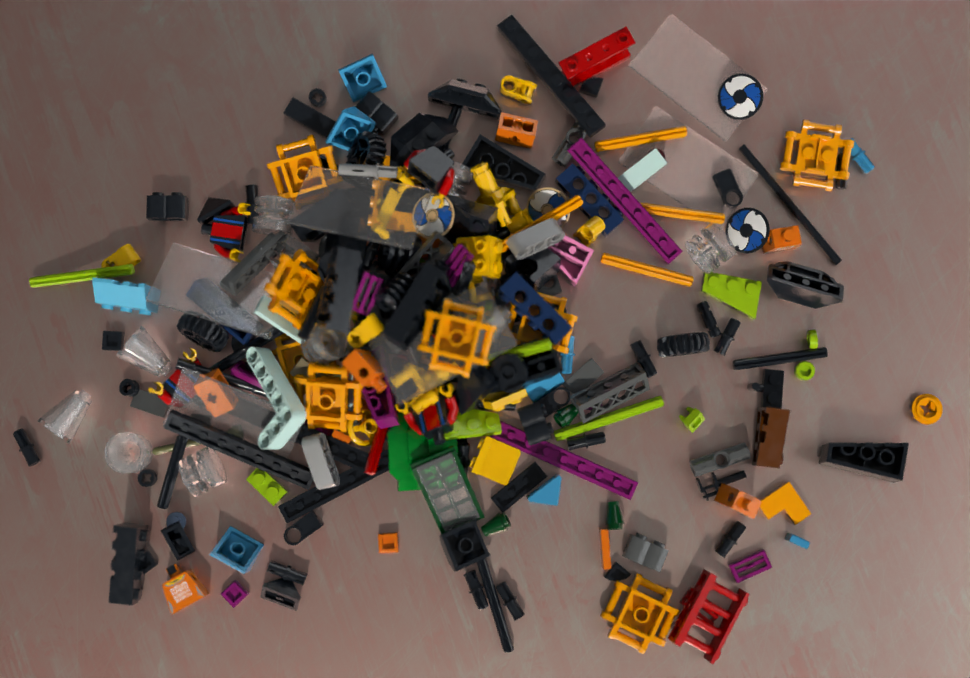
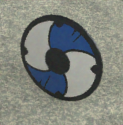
M739 73L730 76L722 83L718 92V103L725 115L736 120L752 117L758 112L763 102L762 86L756 78L749 74Z
M755 208L737 210L731 215L726 225L727 241L733 249L740 253L748 254L758 251L765 245L770 233L769 222L766 216Z

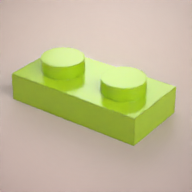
M258 468L246 479L273 506L288 492L272 475Z

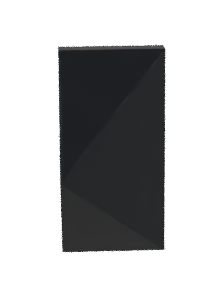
M208 197L197 221L201 225L203 223L208 224L213 221L214 216H219L221 212L236 206L231 200Z
M179 521L161 530L177 561L195 552Z
M283 578L264 583L260 598L297 611L301 597L293 581L288 579L285 581Z

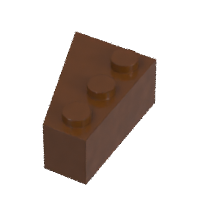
M770 407L757 409L752 465L780 468L784 458L782 452L790 410Z

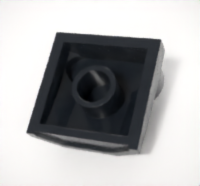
M476 519L439 535L446 558L454 572L491 556L483 541Z

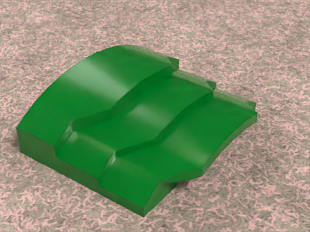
M398 413L399 425L393 426L387 432L389 473L397 480L398 491L421 490L410 467V463L452 445L458 455L457 439L446 440L444 444L435 445L433 438L427 439L424 435L417 434L403 417L404 413ZM451 458L438 463L442 474L455 469ZM434 465L420 471L425 481L439 476ZM458 472L444 478L448 488L457 485ZM441 480L427 485L428 489H444Z

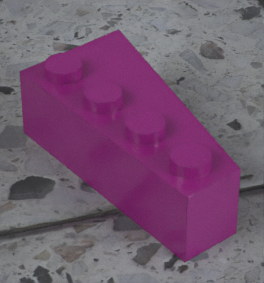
M380 346L371 352L387 372L383 378L387 387L378 393L374 387L364 386L362 392L375 422L380 429L399 425L394 387L390 381L392 374L389 355L384 346Z

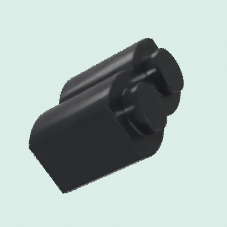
M370 91L355 106L376 122L373 131L377 134L380 132L385 135L399 119L398 115Z
M153 192L152 195H147L146 218L150 221H188V198L180 192H172L171 195L167 196L162 192Z
M537 401L517 409L530 446L552 439L551 434L554 433L551 422L547 423L545 415H548L544 404H540Z

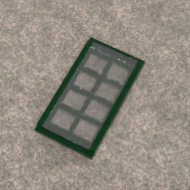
M453 445L410 463L413 474L441 534L475 519L478 521L485 518Z

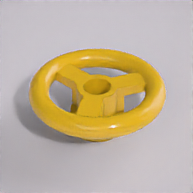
M361 408V412L365 414L363 422L353 426L354 420H348L347 430L354 443L360 446L372 445L374 433L378 425L370 409ZM361 431L362 433H365L370 440H360L354 432Z

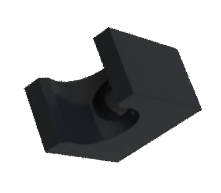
M549 248L521 260L516 259L512 253L506 258L505 273L511 276L515 271L523 268L533 271L534 274L530 276L529 285L537 292L559 272L561 258Z

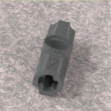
M576 121L552 157L560 166L566 167L572 158V155L567 150L575 142H571L569 137L575 135L578 139L581 137L584 139L587 135Z
M744 442L689 462L694 476L697 477L726 468L729 465L750 459L751 457L749 449ZM719 454L724 457V462L721 465L716 463V457Z

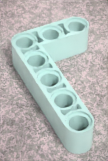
M252 346L246 352L247 362L277 413L260 433L258 445L263 450H278L288 442L304 423L306 410L269 348Z

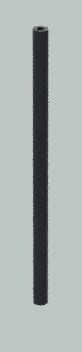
M745 144L739 148L741 153L835 265L840 263L842 259Z

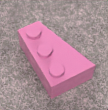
M565 235L560 242L548 248L561 258L559 272L575 287L594 250Z

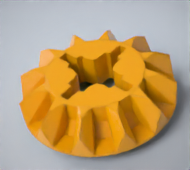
M922 394L917 396L912 402V409L910 411L914 416L913 418L919 423L933 424L940 419L943 408L936 396ZM928 404V409L932 412H926L924 415V410L920 406Z

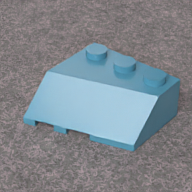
M92 279L95 303L101 304V308L113 310V307H119L120 311L132 313L133 309L139 310V314L151 316V312L158 313L161 296L160 290L143 283L136 284L127 281L120 283V281L110 279Z

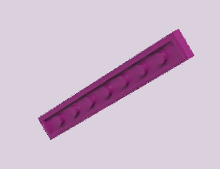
M582 137L567 150L668 264L683 252Z
M501 420L502 433L500 435H490L491 438L517 448L629 500L632 499L638 482L550 442L543 441L530 446L525 431Z

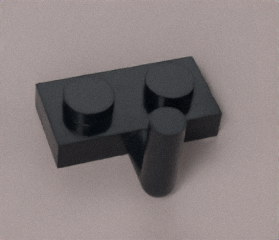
M763 369L762 384L750 383L747 388L749 391L762 392L761 408L782 409L784 371Z

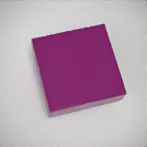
M234 580L221 593L233 608L249 594L237 580Z

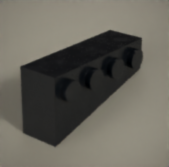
M125 522L113 525V532L117 533V537L112 542V549L116 551V555L111 561V569L114 571V575L110 578L109 603L134 605L138 603L142 596L140 583L145 575V570L142 569L143 561H146L147 558L145 547L146 542L150 538V530H148V525Z

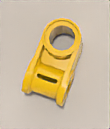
M511 75L502 78L500 93L503 96L523 104H532L531 98L534 90L537 89L535 83ZM510 83L513 85V88L508 90L504 87V84Z
M527 208L515 214L511 218V224L508 225L506 223L512 233L533 222V219L527 213Z
M593 216L572 236L577 237L583 245L589 247L605 229V223L599 216Z
M126 244L104 259L101 268L112 267V264H115L114 266L127 264L136 266L141 262V258L131 244Z
M373 312L348 334L349 344L354 348L363 346L371 338L373 339L384 330V325Z

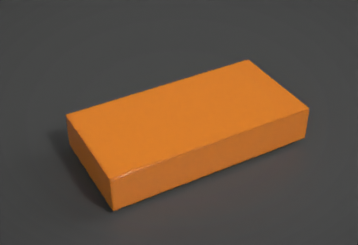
M599 528L602 568L604 570L611 569L609 532L606 528Z

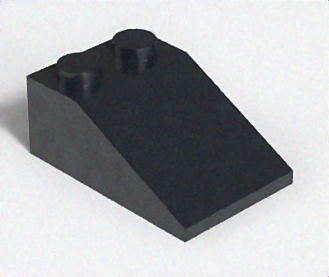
M450 195L446 196L452 202L455 210L454 222L448 231L457 239L497 236V207Z

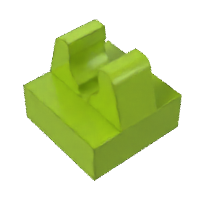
M687 407L686 410L690 414L687 417L680 414L679 418L685 427L693 433L705 418L698 409Z

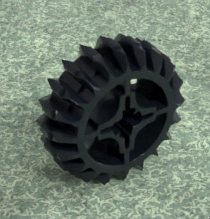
M364 131L354 139V143H351L349 154L346 156L348 158L346 164L376 165L379 163L380 166L384 165L385 153L387 152L384 138L375 132ZM348 175L355 181L369 183V181L374 180V177Z
M186 311L178 321V331L203 349L220 352L228 343L229 336L225 329L221 328L215 321L197 312Z
M705 332L678 334L661 337L657 340V351H659V356L661 357L691 355L707 352L710 349V340Z

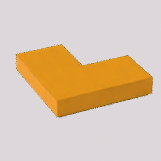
M788 481L761 499L760 510L768 520L783 509L794 525L811 515V512Z

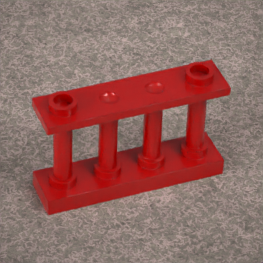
M626 26L563 59L558 64L562 69L563 75L576 87L630 58L631 54L627 48L636 42Z
M703 569L668 639L681 647L682 643L686 642L705 652L704 658L714 665L721 655V649L740 612L747 605L750 594L740 588L737 593L716 583V575ZM713 589L733 600L728 610L707 600L706 597L710 590ZM702 607L723 617L719 628L698 618V613ZM695 624L714 635L710 645L688 635L692 625Z

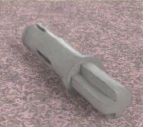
M340 163L339 175L375 177L376 179H379V177L397 178L398 169L396 166H380L379 163L376 165Z

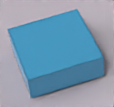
M787 533L785 540L805 549H808L810 545L809 541L791 533Z

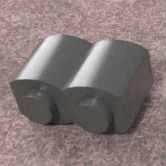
M636 533V536L630 535L622 556L661 572L669 551L664 548L665 544L655 540L654 543L646 541L648 537Z

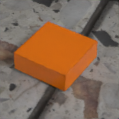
M334 429L331 435L333 438L348 445L352 443L350 436Z
M398 532L378 533L379 553L399 552Z

